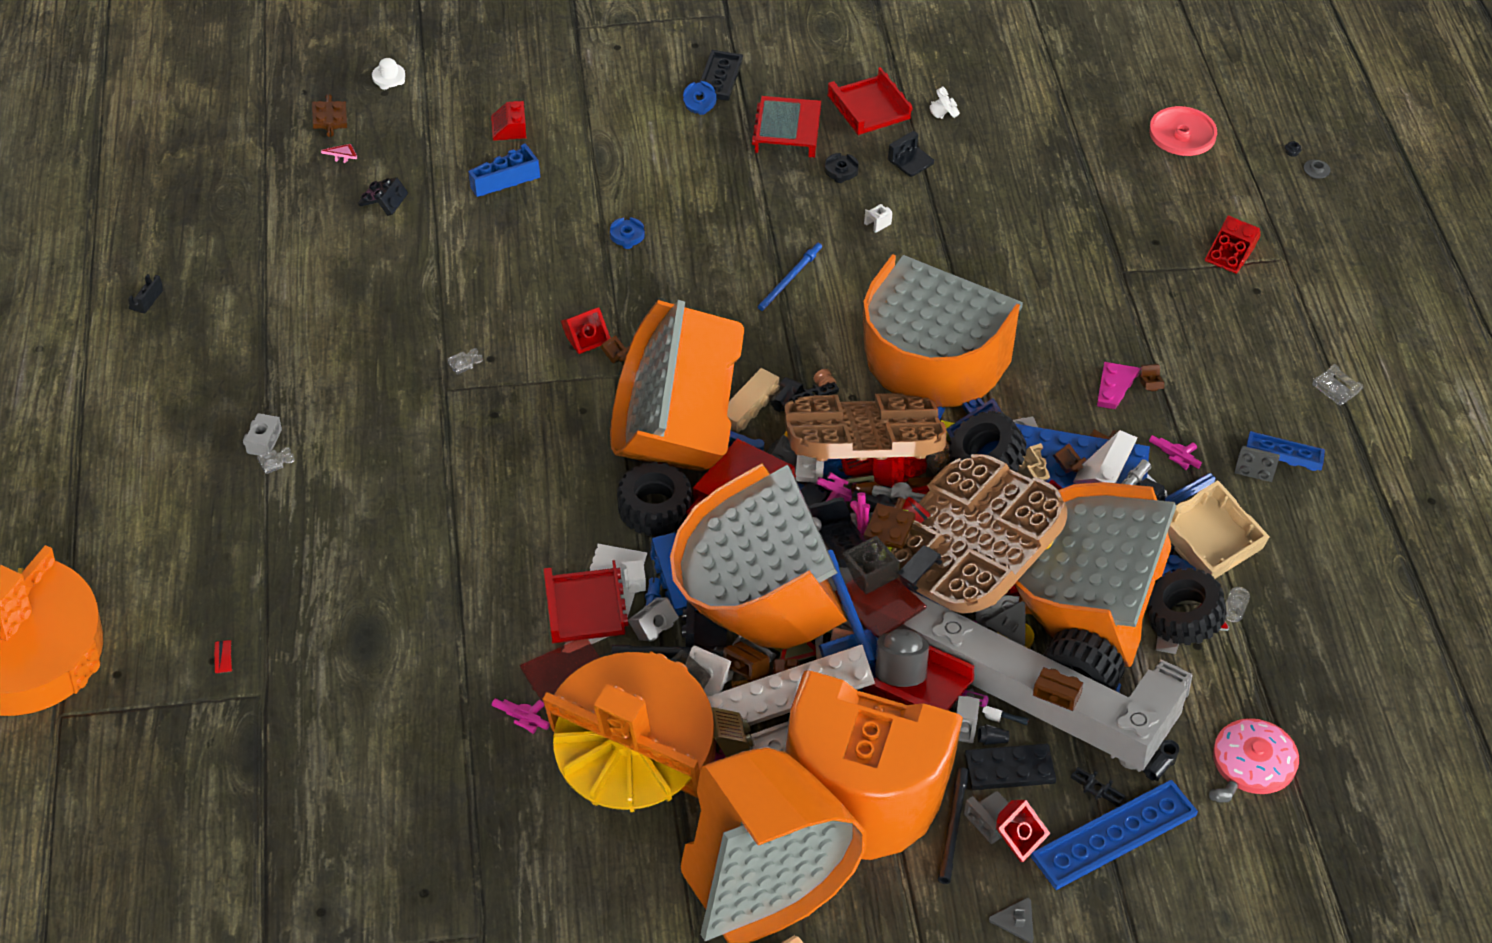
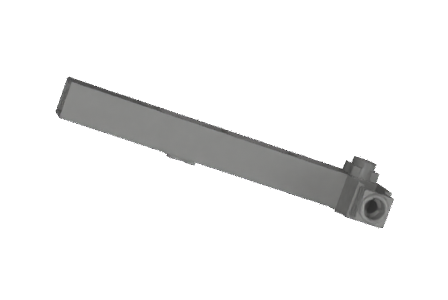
M851 564L846 568L839 567L863 630L877 626L880 636L897 629H907L917 633L928 641L929 646H933L940 651L974 665V681L971 685L1111 754L1112 759L1115 757L1119 758V762L1125 768L1137 769L1138 772L1143 771L1182 713L1184 701L1189 695L1192 674L1164 660H1160L1153 671L1148 669L1130 697H1127L857 564ZM829 577L828 581L832 586L835 594L837 595V598L842 606L843 611L845 612L838 592L836 590V587L834 585V582L832 580V577ZM1043 667L1056 669L1060 674L1068 677L1074 676L1081 682H1084L1081 696L1073 711L1033 696L1035 682Z

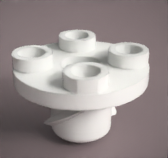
M384 58L380 61L379 66L373 70L372 79L375 84L385 90L389 87L404 84L405 70L400 65H397L393 59Z
M944 87L937 89L936 92L940 99L931 102L930 111L933 116L942 119L949 112L952 117H957L960 112L956 107L957 104L954 99H949L947 96L948 92Z

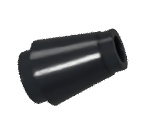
M987 724L978 728L977 740L983 745L1009 742L1010 733L1007 730Z

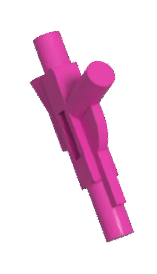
M1153 435L1151 436L1149 442L1169 454V459L1179 464L1185 470L1188 469L1189 465L1197 469L1200 468L1202 462L1190 454L1197 449V445L1194 442L1185 447L1181 444H1172L1163 438L1159 439Z
M829 472L827 479L835 480L834 482L818 477L816 484L831 491L826 501L840 497L844 498L845 502L851 501V490L843 487L844 484L848 485V481L839 478L832 472Z
M860 492L857 494L858 502L852 501L850 507L856 513L858 529L864 536L869 524L870 505L866 503L865 493Z
M496 698L492 702L493 707L519 719V721L514 720V724L525 728L532 734L536 732L537 727L548 730L550 726L548 721L536 715L544 707V703L541 700H538L533 706L528 704L517 705L506 699L500 701Z

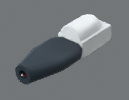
M989 706L984 707L982 711L985 713L986 719L1000 722L1001 717L1027 726L1029 718L1015 716Z

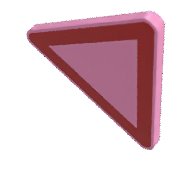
M351 144L321 150L322 154L334 155L336 162L340 157H344V163L349 158L357 159Z

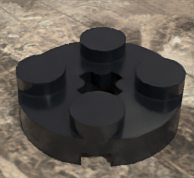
M841 153L832 154L826 159L825 173L834 179L835 182L843 183L858 175V161L850 154H847V156H841Z

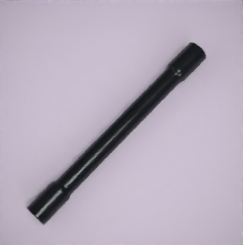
M612 645L611 654L624 652L650 653L651 651L655 654L661 653L666 657H689L692 647ZM727 646L699 648L723 657L724 649Z
M958 768L956 770L946 840L937 879L942 884H949L951 882L960 816L969 771L966 768Z

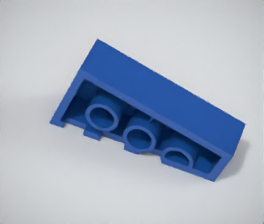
M526 143L521 145V149L517 151L512 149L508 151V155L504 157L498 156L494 158L492 163L486 162L468 171L470 187L477 197L540 178L539 160Z
M671 533L652 538L650 557L651 560L655 561L656 573H661L662 589H667L665 592L666 598L669 599L676 614L680 616L683 615V609H687L688 600L673 581L670 554L676 534Z

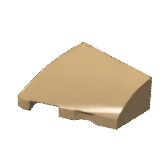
M1041 443L1030 446L1027 449L1026 455L1023 456V464L1018 466L1019 470L1017 472L1028 478L1033 479L1037 477L1046 482L1050 476L1046 468V458H1042L1041 450L1043 449Z

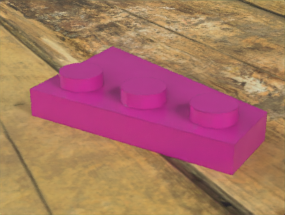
M1104 362L1097 406L1116 409L1125 396L1127 389L1131 387L1134 379L1139 375L1141 368Z

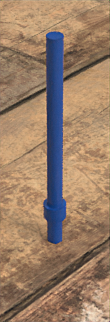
M816 243L812 249L805 252L804 257L758 305L759 310L763 311L803 267L816 257V254L822 248L820 243Z

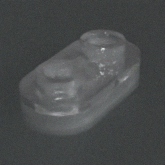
M1235 587L1230 591L1226 601V620L1230 622L1242 620L1250 598V594L1246 589Z

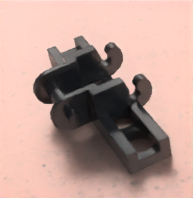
M835 382L821 387H817L814 384L813 388L808 390L803 388L801 394L792 396L791 401L795 403V400H798L800 397L814 396L812 392H815L816 395H832L838 393L839 388Z
M1076 768L1071 778L1083 785L1084 793L1088 791L1093 794L1095 800L1103 797L1116 806L1122 803L1125 795L1111 787L1113 784L1112 780L1104 785L1095 780L1097 771L1090 775L1081 768ZM1099 785L1101 786V789L1096 790L1094 789V786Z

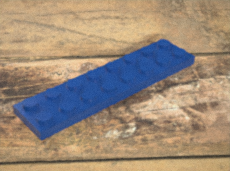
M1170 780L1031 853V858L1054 889L1058 890L1190 820L1197 815L1198 811L1173 780Z

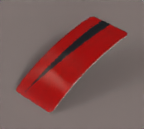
M911 497L905 499L902 509L915 513V521L922 523L931 516L928 511Z
M231 640L215 642V673L231 672Z

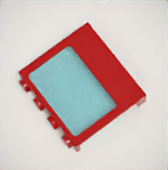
M762 96L761 103H757L758 113H756L755 123L757 124H754L755 135L752 137V146H755V153H758L759 143L809 147L808 157L815 158L821 101Z

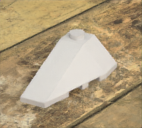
M1119 430L1082 464L1084 467L1078 471L1073 482L1076 484L1116 483L1135 445L1137 437Z

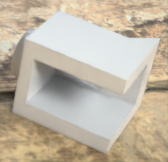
M882 204L871 210L865 209L864 224L868 225L874 221L873 231L875 233L891 225V209L884 207Z
M643 560L621 562V575L624 576L625 588H628L629 592L634 593L646 591Z

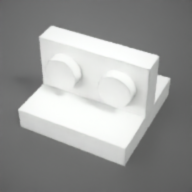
M797 455L796 481H810L815 485L818 477H823L824 461H817L816 458Z
M697 646L691 648L686 667L688 672L702 686L707 697L722 692L724 684L732 679L734 673L729 670L732 661Z

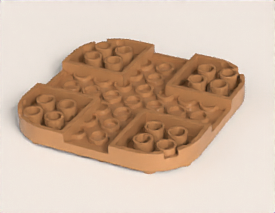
M887 393L875 394V401L840 402L838 395H814L800 397L798 400H795L794 404L793 401L785 404V426L791 449L796 455L816 458L817 461L855 458L856 460L875 458L885 460L887 457H915L917 459H924L926 455L941 452L946 447L945 424L940 422L938 408L935 402L929 398L924 397L922 401V398L917 396Z
M974 454L971 455V459L962 460L959 458L944 467L927 485L930 491L922 498L919 504L931 516L922 523L914 520L902 550L893 547L886 561H879L891 578L902 583L897 573L923 545H926L941 555L942 558L940 560L943 563L941 565L934 563L917 581L916 586L918 589L916 592L954 612H977L995 605L1064 529L1067 520V507L1059 491L1053 485L1037 477L1031 479L1009 469L1007 463L992 456Z

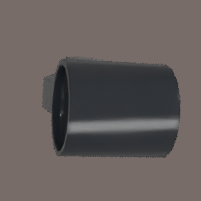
M785 377L780 384L778 392L770 400V405L778 412L784 411L785 404L791 401V397L802 393L803 384Z
M1164 740L1161 743L1160 749L1143 770L1147 778L1152 781H1159L1168 768L1175 764L1179 753V745L1175 741Z

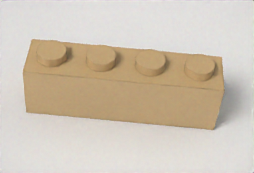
M760 368L729 401L727 417L731 422L730 431L739 433L741 430H744L748 422L758 415L759 410L767 406L769 400L779 390L778 376Z

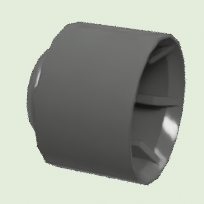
M907 629L893 630L880 636L876 646V677L886 684L898 687H910L924 682L927 677L928 641Z

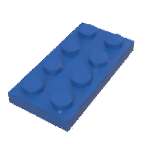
M1252 431L1249 433L1247 447L1279 454V461L1287 462L1291 466H1304L1311 471L1322 470L1325 449Z

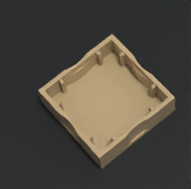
M1218 480L1199 491L1188 501L1176 505L1168 530V535L1171 543L1175 546V551L1194 566L1196 571L1198 569L1203 570L1205 574L1209 573L1214 576V579L1262 550L1270 537L1239 506L1236 499Z

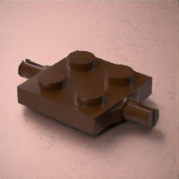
M327 94L325 101L312 102L313 129L327 130V136L330 137L331 132V137H333L334 129L347 128L346 101H332V96L329 94L328 99Z
M901 497L897 498L894 507L877 503L865 530L864 539L877 544L875 549L876 556L879 554V557H881L885 547H894L902 550L914 523L915 513L902 509L905 499Z

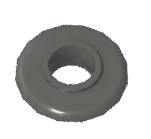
M1309 160L1304 164L1305 173L1313 178H1325L1331 172L1329 165L1321 160Z

